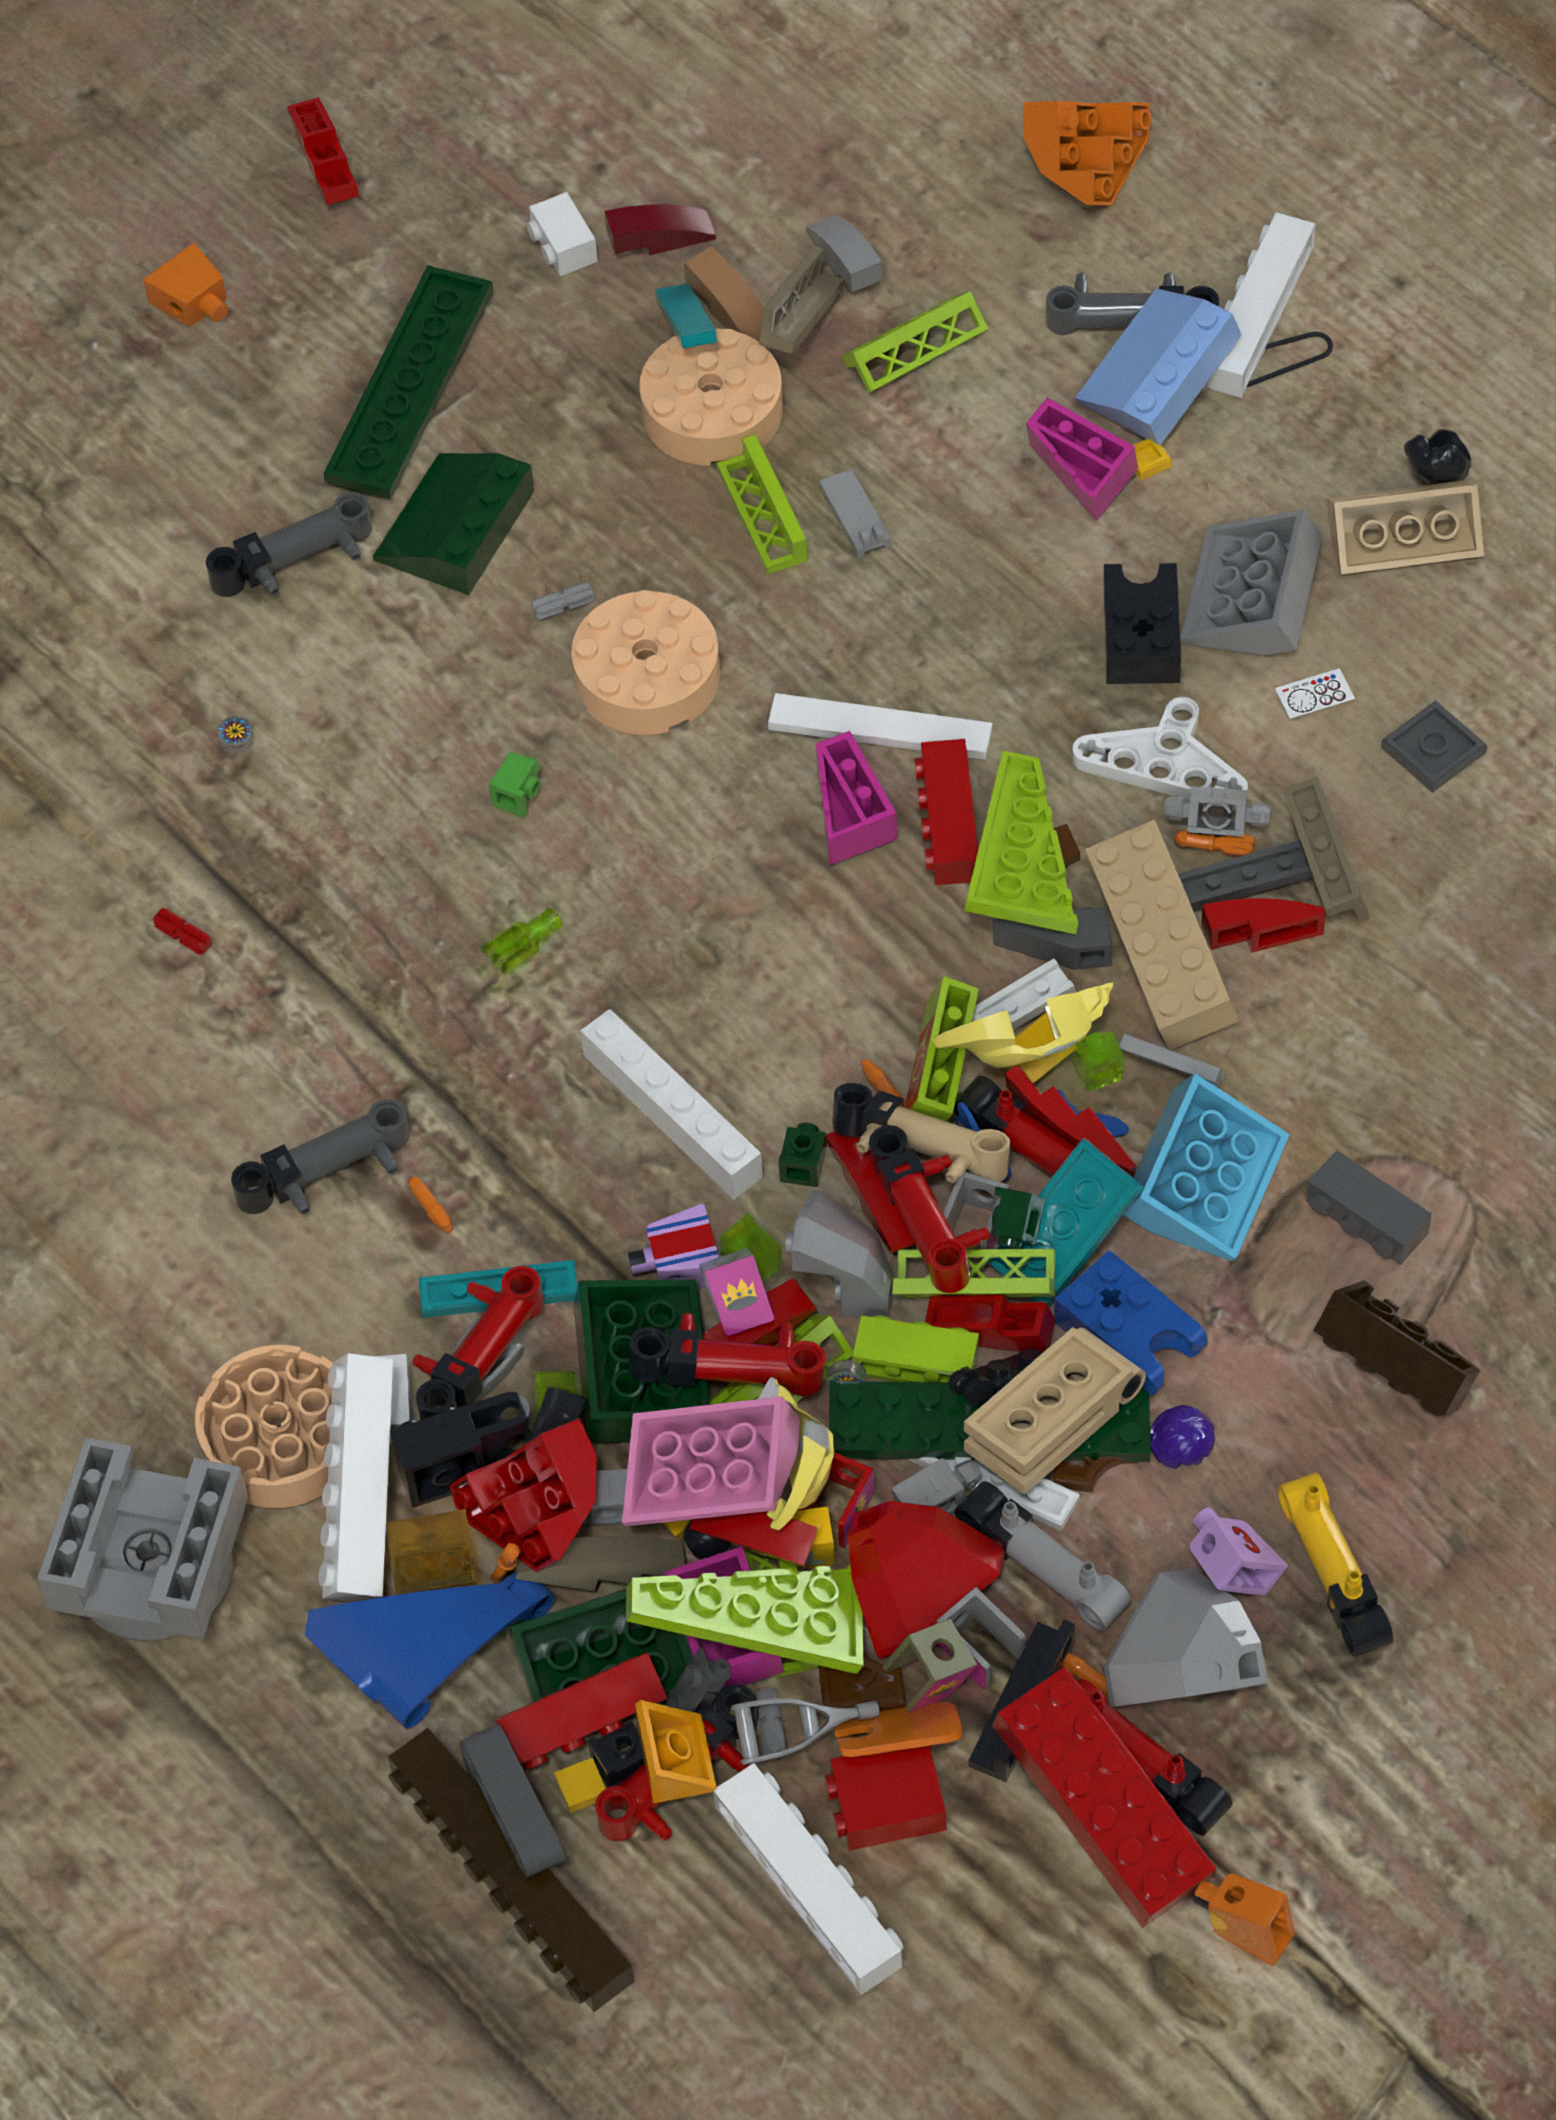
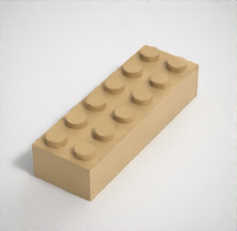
M1155 819L1086 848V853L1168 1050H1173L1239 1022L1238 1015Z

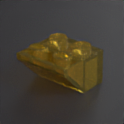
M466 1509L386 1522L396 1595L477 1584Z

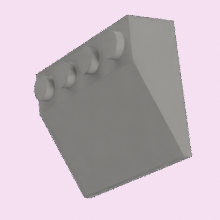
M1304 509L1207 526L1180 637L1183 644L1263 656L1297 650L1322 541V535Z

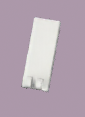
M1055 958L977 1004L972 1022L1008 1010L1012 1028L1015 1030L1045 1012V1007L1048 1006L1046 999L1076 993L1075 987L1059 968Z

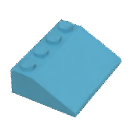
M1193 1074L1174 1087L1134 1175V1179L1145 1188L1123 1215L1150 1233L1234 1261L1239 1254L1290 1134L1199 1075Z

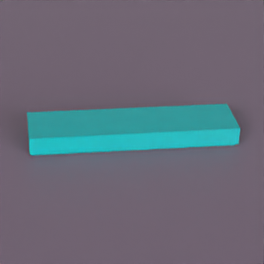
M689 284L655 289L656 301L682 348L717 342L716 330Z
M574 1260L524 1265L537 1271L541 1280L544 1304L575 1300L577 1278ZM514 1267L418 1278L422 1318L485 1311L489 1305L467 1292L468 1284L470 1282H475L479 1285L483 1284L499 1292L502 1288L501 1280L504 1274Z

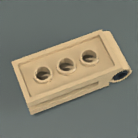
M1072 1327L964 1421V1432L970 1435L964 1441V1451L1025 1495L1119 1412V1403L1126 1404L1138 1394L1144 1384L1146 1373L1085 1328L1075 1329Z

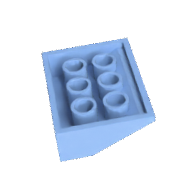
M1155 289L1076 395V402L1130 431L1161 445L1242 336L1233 314L1204 299Z

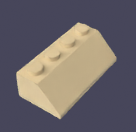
M1471 480L1327 498L1330 534L1341 575L1484 556L1478 484Z

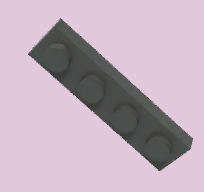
M1300 840L1178 873L1194 911L1202 909L1204 904L1234 900L1314 878Z

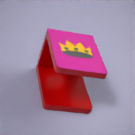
M834 1452L828 1480L818 1498L807 1507L797 1509V1511L816 1508L829 1481L854 1490L838 1522L839 1546L846 1548L848 1545V1532L854 1513L867 1509L875 1493L874 1468ZM840 1468L851 1471L858 1478L846 1475Z

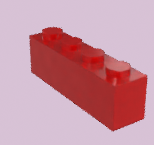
M953 739L921 742V757H915L914 762L916 780L923 779L924 787L918 788L919 810H927V818H921L922 839L930 840L931 847L924 849L926 871H933L935 885L970 883L978 854L966 740Z
M644 1652L494 1719V1723L501 1726L520 1765L523 1764L525 1770H528L548 1761L545 1753L561 1747L563 1753H566L586 1744L583 1736L599 1730L600 1735L604 1736L618 1730L623 1726L621 1719L636 1713L635 1703L643 1700L659 1704V1702L668 1698L649 1654Z

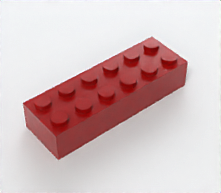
M1063 1667L998 1712L992 1725L993 1728L1012 1750L1013 1755L1142 1928L1195 1892L1201 1882H1209L1217 1868L1066 1667Z

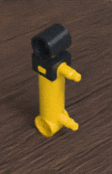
M1314 1472L1279 1484L1277 1486V1494L1283 1513L1290 1523H1294L1328 1596L1327 1606L1337 1628H1340L1343 1640L1351 1655L1357 1656L1393 1643V1632L1389 1619L1382 1606L1377 1604L1378 1596L1367 1573L1362 1575L1330 1508L1329 1496L1320 1475Z

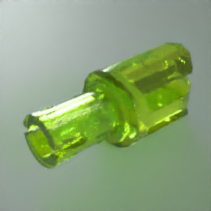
M547 908L527 924L520 921L513 923L483 944L481 952L487 957L492 955L490 961L496 967L502 966L500 972L505 976L534 956L539 951V942L561 929L562 921L558 914L550 919L549 916L554 914L555 911Z

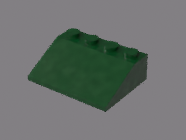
M439 453L374 553L373 561L470 595L534 493L531 465L500 453Z
M696 1279L579 1280L574 1300V1316L581 1396L588 1399L583 1415L584 1429L591 1443L630 1441L634 1413L709 1405L707 1380L695 1379L694 1387L666 1384V1371V1374L660 1380L646 1383L632 1377L627 1365L631 1336L636 1330L643 1327L660 1329L667 1335L670 1343L671 1329H679L681 1316L685 1313H690L694 1316L695 1331H699L698 1339H702Z
M626 1588L507 1626L532 1702L644 1652L649 1654L668 1697V1694L682 1676L685 1667L692 1660L684 1634L626 1621ZM667 1699L659 1702V1704L667 1706ZM636 1713L621 1719V1721L636 1717Z

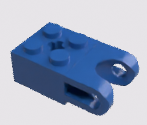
M1110 1250L1055 1298V1324L1065 1332H1068L1072 1327L1075 1329L1085 1328L1144 1370L1146 1378L1142 1388L1149 1395H1154L1164 1386L1165 1372L1163 1366L1154 1357V1353L1161 1349H1175L1187 1357H1194L1208 1344L1206 1332L1196 1320Z

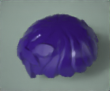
M1188 1405L1171 1407L1161 1413L1151 1426V1452L1159 1463H1163L1164 1466L1177 1469L1181 1464L1191 1465L1194 1463L1199 1465L1203 1458L1208 1457L1214 1448V1425L1205 1414L1195 1407Z

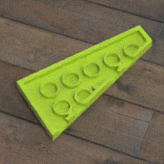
M1002 750L964 911L1077 934L1079 923L1077 915L1073 912V898L1065 879L1066 869L1057 831L1054 830L1052 824L1051 806H1048L1045 795L1046 785L1040 760L1038 757Z
M850 1565L846 1569L831 1570L830 1566H817L813 1571L796 1572L792 1568L736 1571L733 1576L717 1577L716 1573H702L699 1578L681 1579L677 1575L632 1578L626 1587V1621L855 1674H858L864 1665L863 1612L852 1582Z

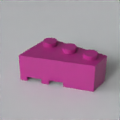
M1048 397L1026 423L1030 446L1096 521L1138 470L1135 446Z
M847 731L816 743L817 773L829 865L898 839L897 813L851 732Z

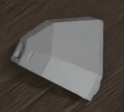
M813 1190L795 1219L794 1231H788L785 1254L791 1255L792 1271L833 1276V1280L836 1281L834 1299L841 1301L842 1317L861 1319V1315L889 1317L893 1299L894 1276L877 1233L825 1193Z
M1193 1567L1155 1574L1104 1665L1109 1702L1112 1707L1195 1696L1268 1683L1261 1641L1241 1603L1228 1592L1219 1591L1210 1579Z

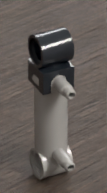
M982 1481L955 1508L956 1518L1003 1547L1005 1550V1561L1010 1557L1072 1604L1082 1620L1093 1629L1104 1632L1131 1604V1596L1121 1583L1107 1574H1098L1093 1563L1083 1562L1033 1523V1515L1013 1499L1008 1501L1002 1491L993 1484Z

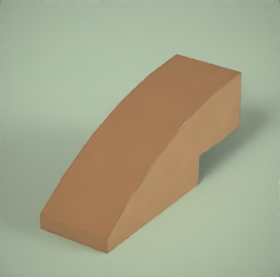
M710 246L684 262L685 281L707 301L708 312L726 329H733L760 342L764 307L726 259L713 246Z

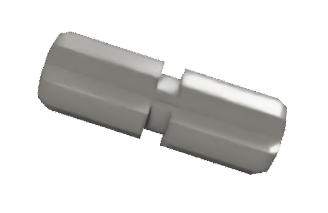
M583 582L562 589V594H558L556 591L534 599L532 601V608L535 616L541 620L564 612L563 608L565 607L570 610L593 602L594 594L590 584Z
M775 1688L760 1689L756 1693V1700L779 1698L778 1691ZM780 1705L758 1706L764 1755L785 1750L786 1743Z

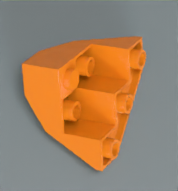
M1023 102V137L1040 173L1086 205L1112 206L1150 138L1152 122L1150 103Z

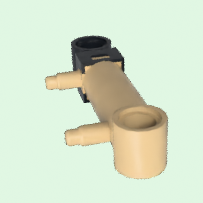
M846 1083L836 1088L833 1099V1129L843 1136H861L857 1144L860 1152L865 1153L870 1149L869 1138L874 1130L882 1126L892 1125L901 1128L906 1133L909 1150L914 1148L915 1152L932 1158L949 1155L952 1164L948 1168L945 1178L950 1183H955L957 1179L963 1176L966 1170H969L971 1174L998 1182L1003 1181L1007 1177L1010 1140L1005 1133L993 1129H984L976 1132L903 1107L904 1098L880 1090L873 1097L872 1091L862 1084Z

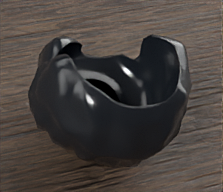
M1439 429L1428 439L1419 434L1404 445V451L1408 456L1413 472L1430 485L1462 481L1467 477L1472 466V459L1467 447L1460 440L1457 433L1451 430Z

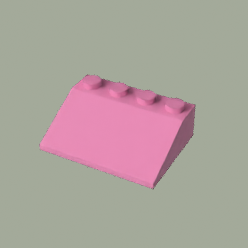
M782 1396L634 1413L622 1524L624 1526L776 1510L777 1502L782 1495L797 1457L801 1418Z

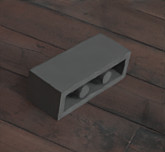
M1338 1150L1332 1154L1308 1181L1306 1202L1310 1204L1312 1209L1322 1216L1327 1215L1335 1220L1349 1235L1360 1237L1366 1241L1383 1258H1391L1401 1265L1429 1234L1430 1212Z

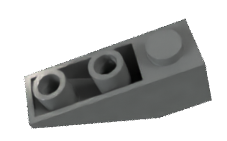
M1085 907L1073 911L1077 915L1079 923L1077 934L1004 919H993V944L995 946L1047 962L1055 958L1058 965L1072 970L1112 966V941L1106 907Z

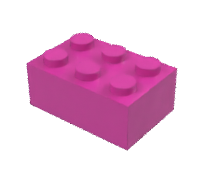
M738 1547L665 1571L664 1573L665 1576L677 1575L681 1579L699 1578L702 1573H716L717 1577L733 1576L736 1571L751 1570L743 1548ZM685 1635L692 1658L699 1648H703L707 1660L716 1661L717 1659H724L730 1664L731 1676L721 1690L729 1685H746L783 1673L780 1656Z

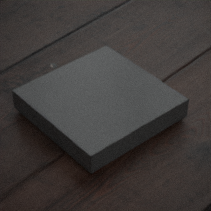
M1435 700L1385 737L1381 742V748L1433 793L1483 756L1487 751V744Z

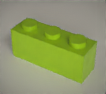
M861 1315L852 1355L853 1374L859 1377L890 1382H949L950 1375L956 1372L957 1369L960 1370L966 1366L970 1369L976 1368L979 1355V1333H972L960 1327L951 1329L934 1327L921 1321L912 1323L895 1321L882 1315L873 1317Z

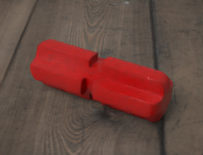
M161 908L153 917L154 926L175 940L180 938L179 943L199 955L205 954L212 945L209 934L191 923L185 924V919L167 908Z

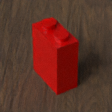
M930 1746L858 1757L841 1756L830 1759L831 1774L824 1776L826 1791L829 1800L837 1799L839 1812L833 1813L838 1838L846 1837L849 1851L947 1830L946 1810Z

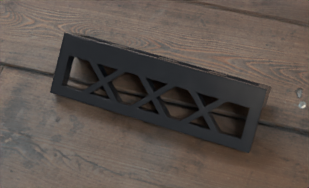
M1063 1619L1059 1629L1056 1630L1037 1622L968 1760L969 1767L1007 1782L1017 1759L1013 1755L1012 1750L993 1728L994 1720L999 1711L1063 1668L1068 1653H1071L1075 1645L1074 1623Z

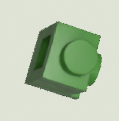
M510 751L489 783L492 806L525 818L528 814L526 802L528 799H533L540 788L541 781L538 778V773L541 770V765L530 756H521Z

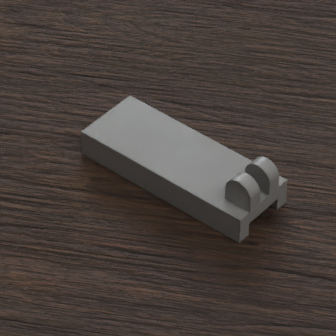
M852 469L819 480V490L858 559L865 557L864 552L881 546H883L884 550L891 547V538Z
M1127 1034L1123 1035L1119 1049L1126 1054L1190 1077L1193 1074H1197L1217 1088H1221L1226 1073L1222 1072L1221 1068Z

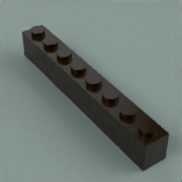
M426 1728L388 1756L391 1773L388 1777L396 1790L401 1795L407 1792L415 1801L413 1807L419 1817L426 1824L433 1822L441 1831L438 1833V1836L446 1849L452 1854L457 1851L465 1860L463 1866L469 1876L477 1884L483 1881L491 1890L488 1895L496 1908L501 1913H505L508 1910L516 1920L514 1926L519 1935L528 1944L532 1941L536 1943L542 1951L539 1955L546 1967L553 1974L559 1971L568 1981L565 1986L578 2004H582L585 2001L592 2011L595 2012L634 1983L632 1965L549 1868L531 1877H525L481 1789L429 1728Z

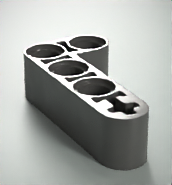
M499 1724L493 1725L460 1740L467 1773L481 1789L525 1877H531L564 1862L565 1855L560 1842Z

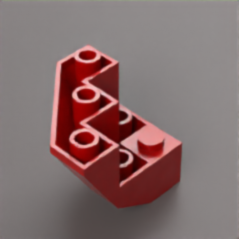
M576 1419L540 1434L504 1459L465 1474L450 1484L449 1488L452 1492L454 1505L462 1513L466 1523L503 1549L509 1543L518 1545L521 1552L517 1559L535 1572H539L562 1558L596 1502L597 1455L580 1419Z
M887 1501L855 1512L848 1532L851 1578L878 1658L892 1655L908 1635L935 1625L942 1615L975 1587L982 1591L994 1581L1001 1572L1005 1556L1003 1547L936 1506Z

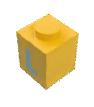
M828 1507L796 1511L792 1517L793 1519L818 1527L805 1569L835 1565L834 1541Z

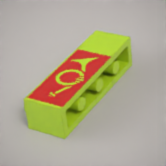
M943 976L927 998L905 1108L944 1121H948L953 1115L966 1048H936L932 1038L972 1022L979 988Z

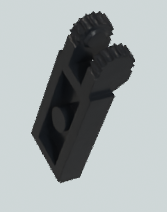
M1024 1349L1016 1355L1001 1360H992L987 1365L975 1369H970L967 1366L960 1370L957 1369L948 1379V1388L958 1395L964 1393L966 1400L973 1404L985 1402L1038 1358L1042 1352L1036 1349Z

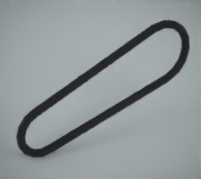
M1314 331L1268 343L1265 350L1310 337H1321L1328 343V349L1320 355L1251 380L1247 387L1326 358L1333 350L1332 339L1322 332Z

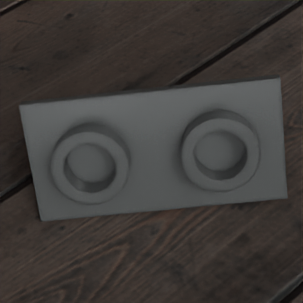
M699 1648L690 1663L685 1667L682 1676L673 1690L668 1694L667 1706L694 1713L706 1702L711 1706L715 1699L714 1692H719L731 1676L730 1664L724 1659H717L716 1661L707 1660L703 1648Z

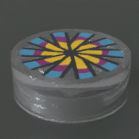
M229 717L223 720L217 727L216 733L219 746L228 753L237 754L245 752L254 743L253 726L250 721L243 717Z
M851 1360L837 1361L827 1369L826 1384L830 1388V1381H866L867 1372L865 1367L858 1362Z

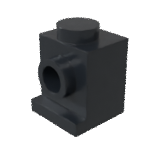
M632 1721L599 1739L593 1737L588 1740L590 1758H593L600 1775L608 1787L618 1786L645 1763L639 1732ZM631 1746L628 1750L621 1751V1750H623V1749H625V1748Z

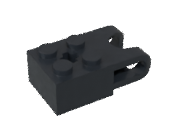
M1159 563L1157 577L1151 582L1143 584L1133 583L1128 580L1124 575L1122 564H1104L1106 684L1180 683L1181 648L1177 563Z
M506 1392L459 1408H446L438 1412L437 1415L419 1421L410 1420L402 1423L398 1428L390 1430L397 1468L412 1508L451 1496L450 1484L465 1474L504 1459L518 1450L506 1446L505 1443L512 1438L521 1439L525 1442L524 1445L527 1444L532 1433L529 1428L531 1412L528 1401L518 1392ZM512 1407L520 1411L514 1419L501 1420V1414L507 1408Z

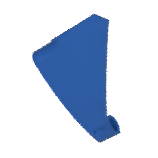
M513 1573L499 1584L421 1591L308 1610L305 1636L374 1703L378 1702L404 1728L409 1729L417 1725L428 1713L431 1702L427 1697L463 1663L513 1622L521 1619L529 1620L546 1614L555 1601V1595L542 1583L518 1580L515 1578V1573Z

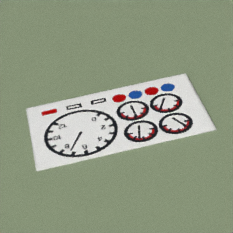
M1340 668L1275 688L1290 719L1355 699Z

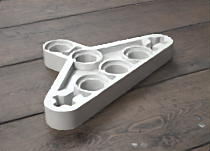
M1188 697L1172 699L1167 704L1158 727L1084 735L1076 739L1073 744L1072 761L1074 766L1078 770L1171 796H1184L1186 800L1190 799L1191 787L1185 781L1193 776L1200 777L1206 782L1202 787L1212 788V778L1217 779V786L1215 785L1214 788L1247 790L1248 794L1246 779L1193 737L1198 726L1199 707L1194 700ZM1178 710H1186L1192 714V717L1186 721H1178L1172 714ZM1173 738L1178 740L1181 745L1177 749L1170 750L1164 748L1161 743L1165 739ZM1088 750L1095 751L1090 757L1083 756V754L1088 753ZM1106 750H1111L1108 754V763L1103 762L1106 758ZM1125 757L1131 759L1135 764L1130 768L1121 769L1114 762L1119 758ZM1156 767H1164L1170 774L1165 778H1155L1150 774V771ZM1217 804V805H1212V807H1216V808H1220V809L1226 810V809H1225L1223 806H1221V805H1218V804ZM1232 805V811L1236 810V805Z

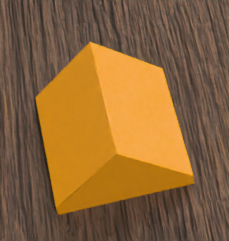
M643 1700L635 1703L638 1732L653 1804L711 1793L716 1790L717 1787L701 1714Z

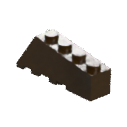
M1365 1280L1333 1292L1313 1330L1323 1337L1322 1341L1325 1345L1339 1352L1345 1351L1356 1358L1355 1363L1360 1368L1371 1373H1379L1389 1380L1388 1385L1392 1389L1402 1394H1411L1420 1400L1422 1408L1431 1414L1446 1416L1460 1409L1480 1369L1445 1342L1439 1340L1431 1342L1427 1339L1429 1335L1428 1329L1418 1321L1402 1319L1396 1315L1400 1307L1389 1299L1381 1301L1371 1295L1374 1287Z

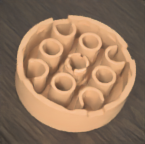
M715 328L717 342L690 348H682L677 337L674 336L657 348L643 367L639 387L645 430L659 449L677 460L694 465L711 466V461H723L742 455V438L756 434L762 448L765 447L774 437L781 424L783 416L782 380L777 361L765 346L759 345L760 342L733 329Z
M649 590L631 592L614 597L597 606L584 618L573 639L571 656L577 695H579L587 707V712L593 718L616 731L634 735H655L669 732V727L686 720L690 723L700 716L710 705L717 693L720 681V663L715 629L707 616L698 607L681 597Z
M269 1345L254 1348L233 1357L223 1364L211 1376L212 1381L206 1388L203 1396H199L195 1411V1428L203 1460L241 1467L248 1494L247 1504L263 1508H286L307 1503L323 1494L324 1486L328 1482V1467L324 1463V1453L326 1446L330 1443V1428L326 1424V1413L332 1402V1388L328 1385V1373L333 1364L324 1356L319 1358L302 1351L301 1347L293 1345Z

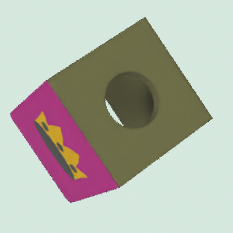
M948 1619L908 1635L883 1664L882 1668L886 1673L917 1660L921 1662L930 1679L906 1706L908 1712L912 1713L950 1697L978 1664L952 1620ZM938 1642H943L950 1647L952 1651L951 1660L942 1661L933 1654L932 1649Z

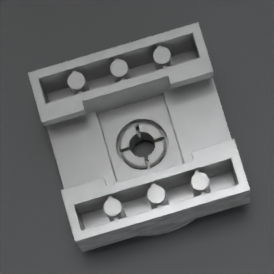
M85 1437L37 1578L46 1608L89 1617L106 1631L133 1640H160L176 1635L204 1639L211 1614L226 1594L232 1577V1548L248 1501L241 1467L194 1458L188 1478L130 1468L134 1455L132 1446ZM150 1557H157L153 1561L146 1562L144 1566V1560Z

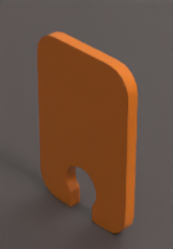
M949 1702L933 1703L912 1713H909L906 1707L879 1711V1717L864 1720L854 1718L834 1728L835 1737L840 1738L837 1739L839 1753L847 1757L949 1743L960 1739L963 1735L957 1708ZM857 1733H869V1735L863 1737H848Z

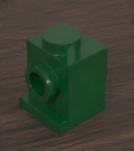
M800 1123L797 1125V1128L787 1127L782 1153L778 1161L780 1182L818 1187L826 1152V1133L820 1131L816 1125Z
M995 1187L994 1194L1001 1197L999 1205L995 1207L992 1214L993 1234L999 1237L997 1245L1012 1249H1020L1022 1243L1035 1245L1045 1199L1028 1192Z

